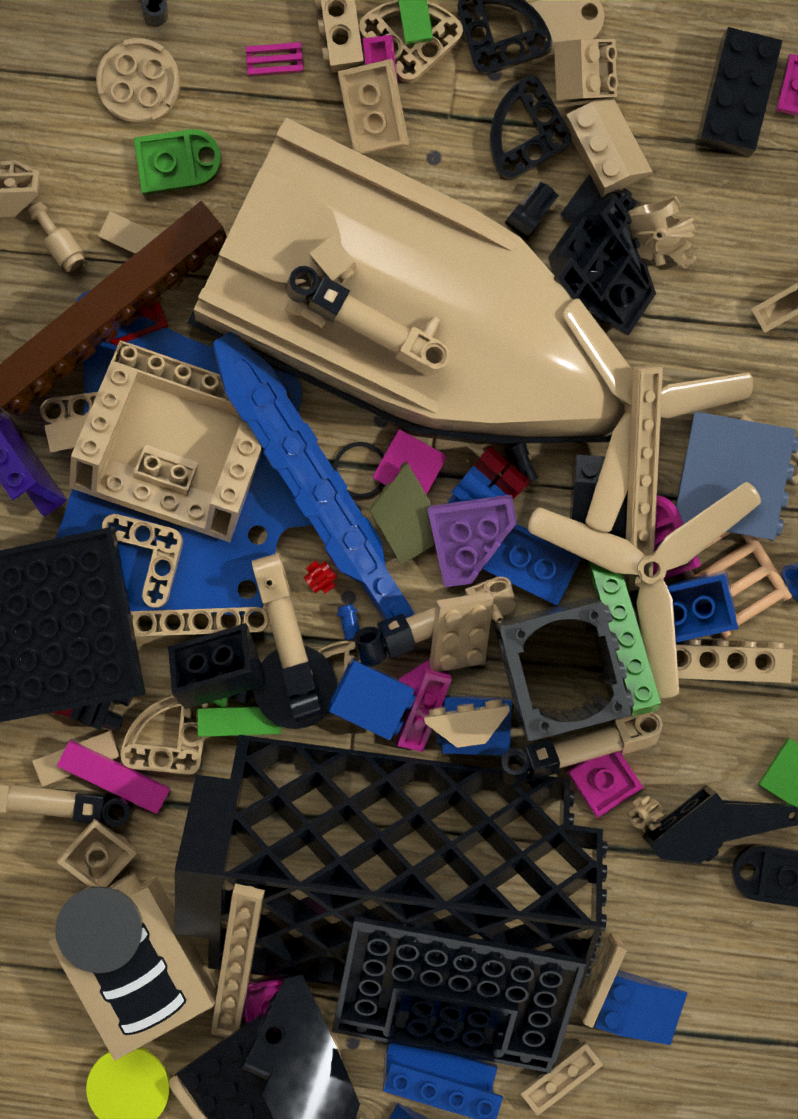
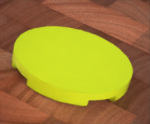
M139 1047L115 1061L108 1051L97 1060L89 1073L86 1086L87 1099L92 1111L99 1119H157L163 1112L169 1099L170 1077L165 1065L146 1048Z

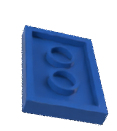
M516 524L482 569L498 577H506L512 584L558 606L582 557L533 535L527 528Z

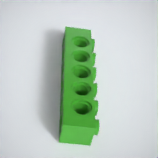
M585 559L596 598L602 601L603 604L608 605L611 612L612 622L608 623L609 629L612 634L615 633L620 648V650L615 651L617 660L619 659L620 662H623L627 678L622 680L624 687L631 691L634 707L630 708L631 717L657 711L660 708L661 701L623 574L611 572Z

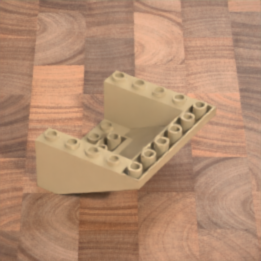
M120 340L72 452L69 488L231 542L263 448L246 421L241 420L225 395L220 374Z

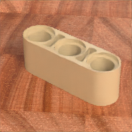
M98 392L47 399L40 407L41 416L51 424L88 416ZM86 400L89 404V410L85 415H79L77 413V405L81 401ZM59 404L61 414L58 418L52 419L49 415V410L53 405Z

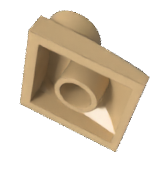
M94 819L57 859V863L89 887H107L132 860L137 851L128 843L124 836L114 833Z

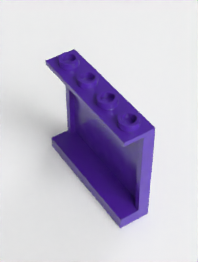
M0 408V483L12 500L26 492L41 515L45 517L65 503L67 499L8 413Z

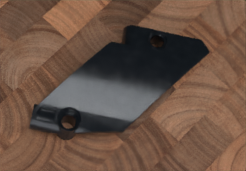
M303 974L285 978L279 991L275 992L244 1056L241 1069L266 1081L262 1096L273 1119H356L360 1106L359 1100ZM271 1027H274L278 1032V1039L273 1044L268 1043L265 1037L266 1031Z

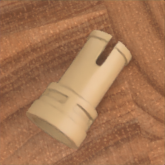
M290 298L285 308L287 312L296 316L300 315L320 326V328L324 327L327 319L307 308L310 300L298 303Z

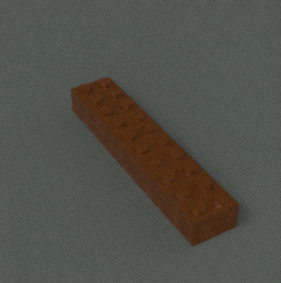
M202 201L197 203L0 363V408L12 416L16 413L19 415L25 412L31 406L30 401L36 396L42 397L53 388L51 384L59 378L64 379L69 376L75 369L73 366L79 361L90 359L96 353L95 348L103 342L107 344L118 335L117 331L122 326L133 324L140 315L138 313L142 309L155 306L161 300L160 296L165 291L176 289L183 282L182 278L186 274L198 271L205 263L203 260L211 254L215 256L220 253L227 238L225 230Z

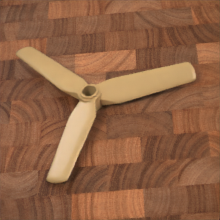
M577 298L569 302L564 308L563 318L611 392L624 403L625 413L613 430L585 520L586 524L596 531L610 532L628 491L633 369L581 300ZM748 372L668 384L662 387L661 417L672 418L748 399L753 391L752 375Z
M748 482L743 483L667 535L653 555H644L626 539L607 532L596 531L586 524L543 508H537L532 513L528 523V531L611 572L633 574L641 579L636 603L643 644L659 697L671 698L679 694L673 599L663 579L666 571L687 564L761 503V498L752 484ZM654 561L658 566L657 573L654 576L648 577L644 574V566L646 563Z

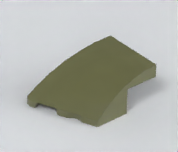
M407 462L402 463L400 466L401 471L391 484L387 483L382 490V494L368 508L379 531L386 538L400 565L435 545L428 514V508L432 504Z

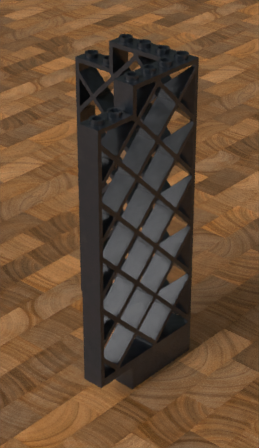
M239 735L230 779L196 775L175 866V934L208 938V968L221 970L227 929L224 928V921L228 922L234 890H226L227 880L234 886L235 884L265 890L262 906L270 912L260 914L255 943H259L264 948L255 947L250 974L284 979L303 974L307 982L341 986L354 918L357 916L465 937L478 934L482 937L481 940L537 950V947L550 943L553 948L544 950L545 952L586 959V967L579 988H582L584 979L590 977L591 963H594L596 958V947L599 948L601 944V932H605L607 915L602 914V907L606 905L607 889H602V882H605L607 877V865H603V858H606L608 844L607 841H603V829L573 825L574 813H569L570 807L574 805L575 791L570 790V779L547 776L532 780L528 773L524 783L513 786L503 781L500 769ZM279 761L293 763L303 775L278 788L263 770ZM345 770L361 772L371 785L349 798L332 778ZM244 779H248L264 798L238 812ZM412 780L428 781L440 794L418 807L400 787ZM316 788L333 808L309 822L292 802ZM480 789L495 790L509 804L488 816L469 796ZM385 798L403 818L380 832L362 811ZM547 798L560 799L559 825L538 804ZM454 807L472 828L451 841L436 826L432 819ZM277 812L294 832L268 847L251 827ZM520 816L542 836L541 839L523 851L502 830L503 827ZM346 821L365 842L340 857L322 835ZM416 830L436 852L412 866L393 844ZM234 835L252 853L253 857L226 872ZM484 840L506 861L486 876L464 855L465 852ZM307 845L325 867L300 882L281 861ZM582 848L592 849V858ZM553 849L577 871L559 885H556L534 863ZM378 855L397 877L376 891H371L353 870ZM448 864L469 887L450 900L445 901L425 879ZM517 874L540 896L539 899L521 911H518L497 889ZM588 883H592L591 919L569 898V896ZM300 890L308 897L299 900L290 893ZM374 900L380 906L368 909L362 903ZM445 909L452 915L440 919L433 913ZM333 914L341 921L332 924L324 917ZM516 919L524 923L513 928L505 924ZM296 929L303 935L295 938L288 931ZM586 931L584 938L577 935V933ZM329 953L334 957H327L321 955Z

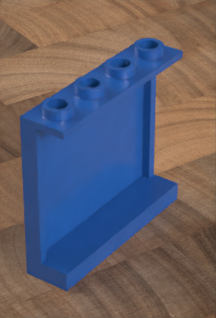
M392 1043L388 1044L384 1057V1092L473 1119H497L503 1096L495 1094L493 1089V1082L498 1069L496 1064Z

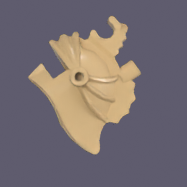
M676 196L656 203L645 204L628 211L632 223L629 224L633 238H638L640 247L637 248L641 258H646L649 261L654 260L655 266H661L666 263L664 255H670L674 262H678V265H681L683 268H687L697 258L696 255L688 257L684 254V250L690 249L692 245L688 238L694 237L692 231L695 229V225L692 224L693 217L673 216V214L679 212L678 208L682 207Z

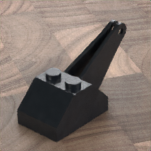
M705 785L660 821L661 826L653 831H647L642 837L660 859L701 864L704 860L709 862L719 853L718 849L723 846V842L797 826L798 807L792 804L722 800L713 789ZM794 812V817L789 818L790 813Z

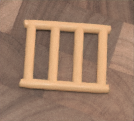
M725 532L709 546L724 538L725 536L730 534V532ZM742 535L746 541L744 545L696 575L692 570L681 573L684 579L720 572L753 552L761 567L730 585L732 596L734 597L768 576L776 590L737 613L738 626L779 600L783 599L785 601L792 598L788 587L758 539ZM730 631L719 633L722 639H726L731 635Z

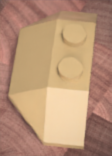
M16 160L0 161V217H16L38 196L40 181L38 170L31 169L29 166Z

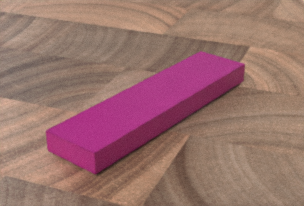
M71 739L57 763L58 767L155 814L160 810L170 791V787Z

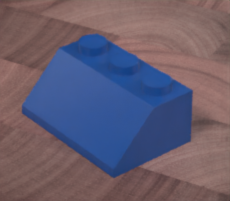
M726 570L666 584L673 599L676 643L739 629Z

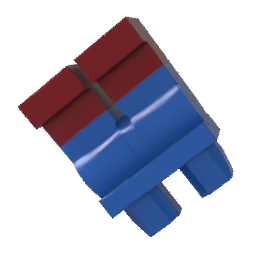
M489 446L452 491L453 495L448 503L512 495V499H514L523 491L530 480L513 465H510L492 486L490 483L504 469L508 461Z

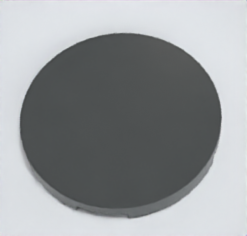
M101 886L88 887L74 894L62 907L56 922L57 943L64 957L77 968L91 973L111 972L125 965L137 951L142 937V917L133 900L122 891Z

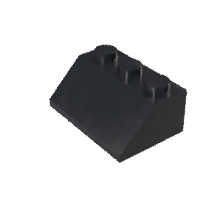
M246 623L168 646L172 695L185 709L264 686L261 661Z

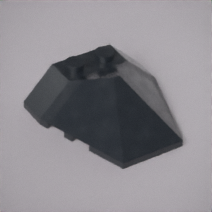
M610 194L575 217L548 256L552 274L555 276L554 280L564 287L573 300L580 299L590 313L624 335H629L656 295V291L646 262H641L637 250L640 247L638 238H633L629 227V224L632 223L630 214L617 195Z

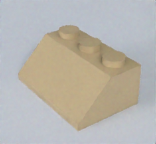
M615 99L590 102L566 114L565 124L570 131L571 139L602 198L652 174V170Z

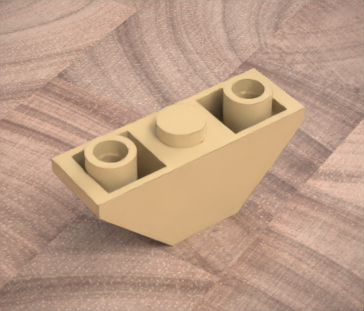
M502 700L486 701L484 707L474 708V704L471 703L458 705L455 711L446 712L445 707L430 709L429 714L424 715L426 725L459 748L486 744L510 710L507 703L502 704Z

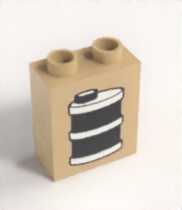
M132 873L109 886V888L122 891L133 900L139 909L143 922L139 947L133 957L122 967L106 973L86 972L71 964L64 957L58 946L56 934L49 940L52 950L114 1061L212 1008L216 1002L218 987L190 936L175 934V909L156 876L141 884L136 874Z

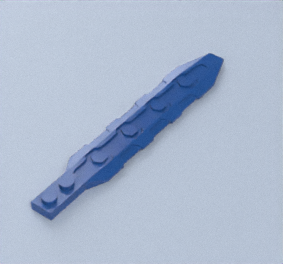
M231 332L214 341L212 346L225 395L241 420L246 421L264 449L263 454L272 468L278 471L294 496V502L304 517L308 518L325 544L324 549L338 571L361 584L383 620L402 613L405 618L413 616L415 614L385 567L382 540L368 518H364L347 491V485L339 472L334 471L317 444L318 439L294 408L286 395L287 390L271 365Z

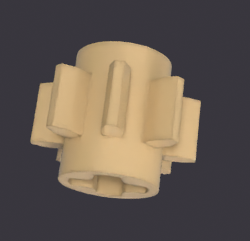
M646 796L643 799L639 797L631 802L633 809L628 811L634 827L645 832L648 829L653 831L661 826L659 819L664 817L662 806L657 800Z

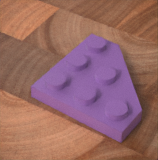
M512 495L429 506L428 514L444 587L472 584L483 566L490 560L501 542L516 525L517 519Z

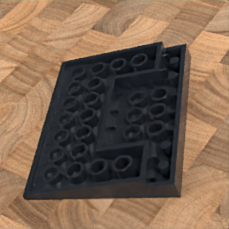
M355 916L332 1032L551 1073L553 1063L557 1061L586 967V959Z

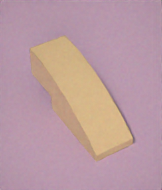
M798 283L751 308L764 333L798 315Z

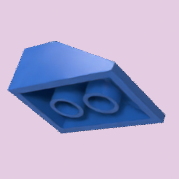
M618 970L594 1027L623 1037L671 1045L687 991Z

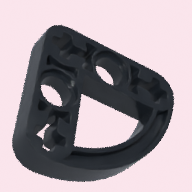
M470 0L458 1V11L473 64L481 74H493L543 57L551 51L553 40L549 29L541 15L527 1L472 0L474 4H478V6L474 7L477 19L483 17L482 20L472 21L469 11L464 10V8L468 7L467 2ZM484 4H497L514 9L526 17L535 29L495 43ZM479 26L486 29L485 38L481 41H474L471 38L472 30ZM537 36L547 39L543 43L544 48L538 49L537 45L528 47L531 53L526 55V48L522 43L523 40H526L527 44L530 45L536 42ZM511 44H516L521 49L520 55L515 59H509L505 55L506 48ZM500 49V55L504 63L500 64L497 58L490 61L488 68L483 64H479L483 60V55L487 54L489 58L498 56L495 50Z
M534 76L523 78L504 95L492 120L490 130L491 156L498 174L505 180H514L567 149L571 141V134L543 83ZM528 84L531 88L537 87L535 97L538 101L542 97L544 98L543 101L538 102L533 108L530 106L534 104L532 95L530 93L524 94ZM520 99L539 134L504 154L502 147L503 123L511 107ZM540 108H548L551 111L552 118L549 121L542 122L537 118L536 112ZM557 122L558 125L554 127L555 132L558 136L562 134L565 136L562 145L551 141L554 137L551 128L547 132L544 129L551 127ZM529 146H538L542 151V156L537 160L530 159L526 154ZM520 152L522 160L527 166L523 167V163L520 162L515 166L514 173H511L510 170L504 171L505 161L508 160L510 163L519 159L517 153Z

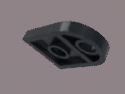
M755 844L746 847L736 856L732 866V878L736 887L743 895L755 901L798 907L797 849ZM746 863H750L754 867L753 874L748 878L741 877L740 868Z

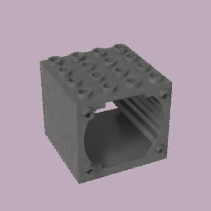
M588 597L507 618L501 623L493 622L520 729L528 741L631 715L630 708L634 707L631 691L624 687L622 679L627 678L623 662H620L619 659L617 660L615 651L620 650L618 639L615 633L612 634L610 632L608 623L612 622L609 606L603 604L602 601ZM578 619L589 622L591 627L586 628V631L594 636L603 675L598 676V678L606 683L610 700H606L596 692L592 696L594 704L586 701L582 703L583 707L581 708L577 706L569 711L561 710V713H558L556 710H550L551 715L542 708L533 709L518 654L524 652L523 644L536 629L556 620Z

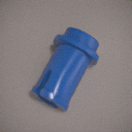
M353 604L340 606L337 608L338 613H336V617H340L345 636L344 639H354L355 633L360 630L355 613L358 609L354 608Z

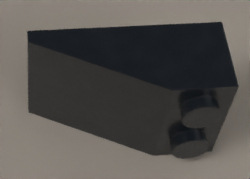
M576 455L572 471L570 519L586 524L585 520L605 459L604 456ZM628 491L612 530L607 532L626 539Z

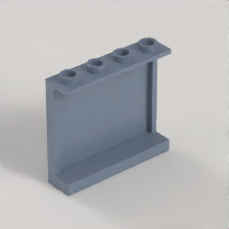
M695 411L692 418L676 508L680 513L683 523L685 524L731 491L748 482L758 491L761 503L726 532L774 541L776 536L781 535L783 520L779 519L781 508L785 509L788 502L789 492L784 490L786 480L791 481L794 471V465L790 464L791 454H796L798 449V437L795 436L796 429Z

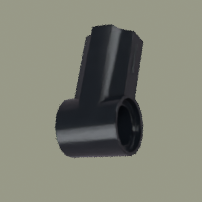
M540 181L522 205L518 204L505 224L527 241L541 223V218L559 195L548 184Z

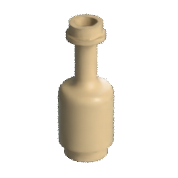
M42 202L34 204L28 210L32 220L37 219L48 234L44 244L60 268H64L67 272H72L79 268L85 262L84 252L69 230L66 228H56L47 215V206H44Z

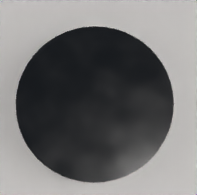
M304 646L308 661L311 663L324 716L296 723L282 677V666L278 651L275 650L270 653L261 663L264 686L254 689L255 700L261 712L270 721L281 727L289 729L310 727L321 721L329 713L327 706L337 688L335 670L322 653L308 646Z

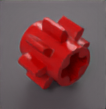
M315 560L305 568L308 574L303 578L315 594L320 590L326 594L336 586L333 580L338 576L326 560L321 564Z

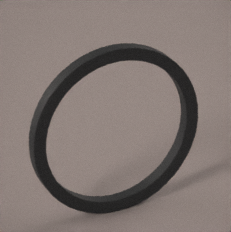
M355 442L347 445L338 453L333 469L337 471L339 459L347 450L353 447H369L376 451L382 459L384 454L379 448L370 443ZM380 483L373 491L363 494L347 491L350 496L364 498L376 494L382 489L384 484Z

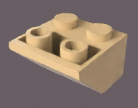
M577 39L554 42L556 100L617 97L618 79L615 39Z

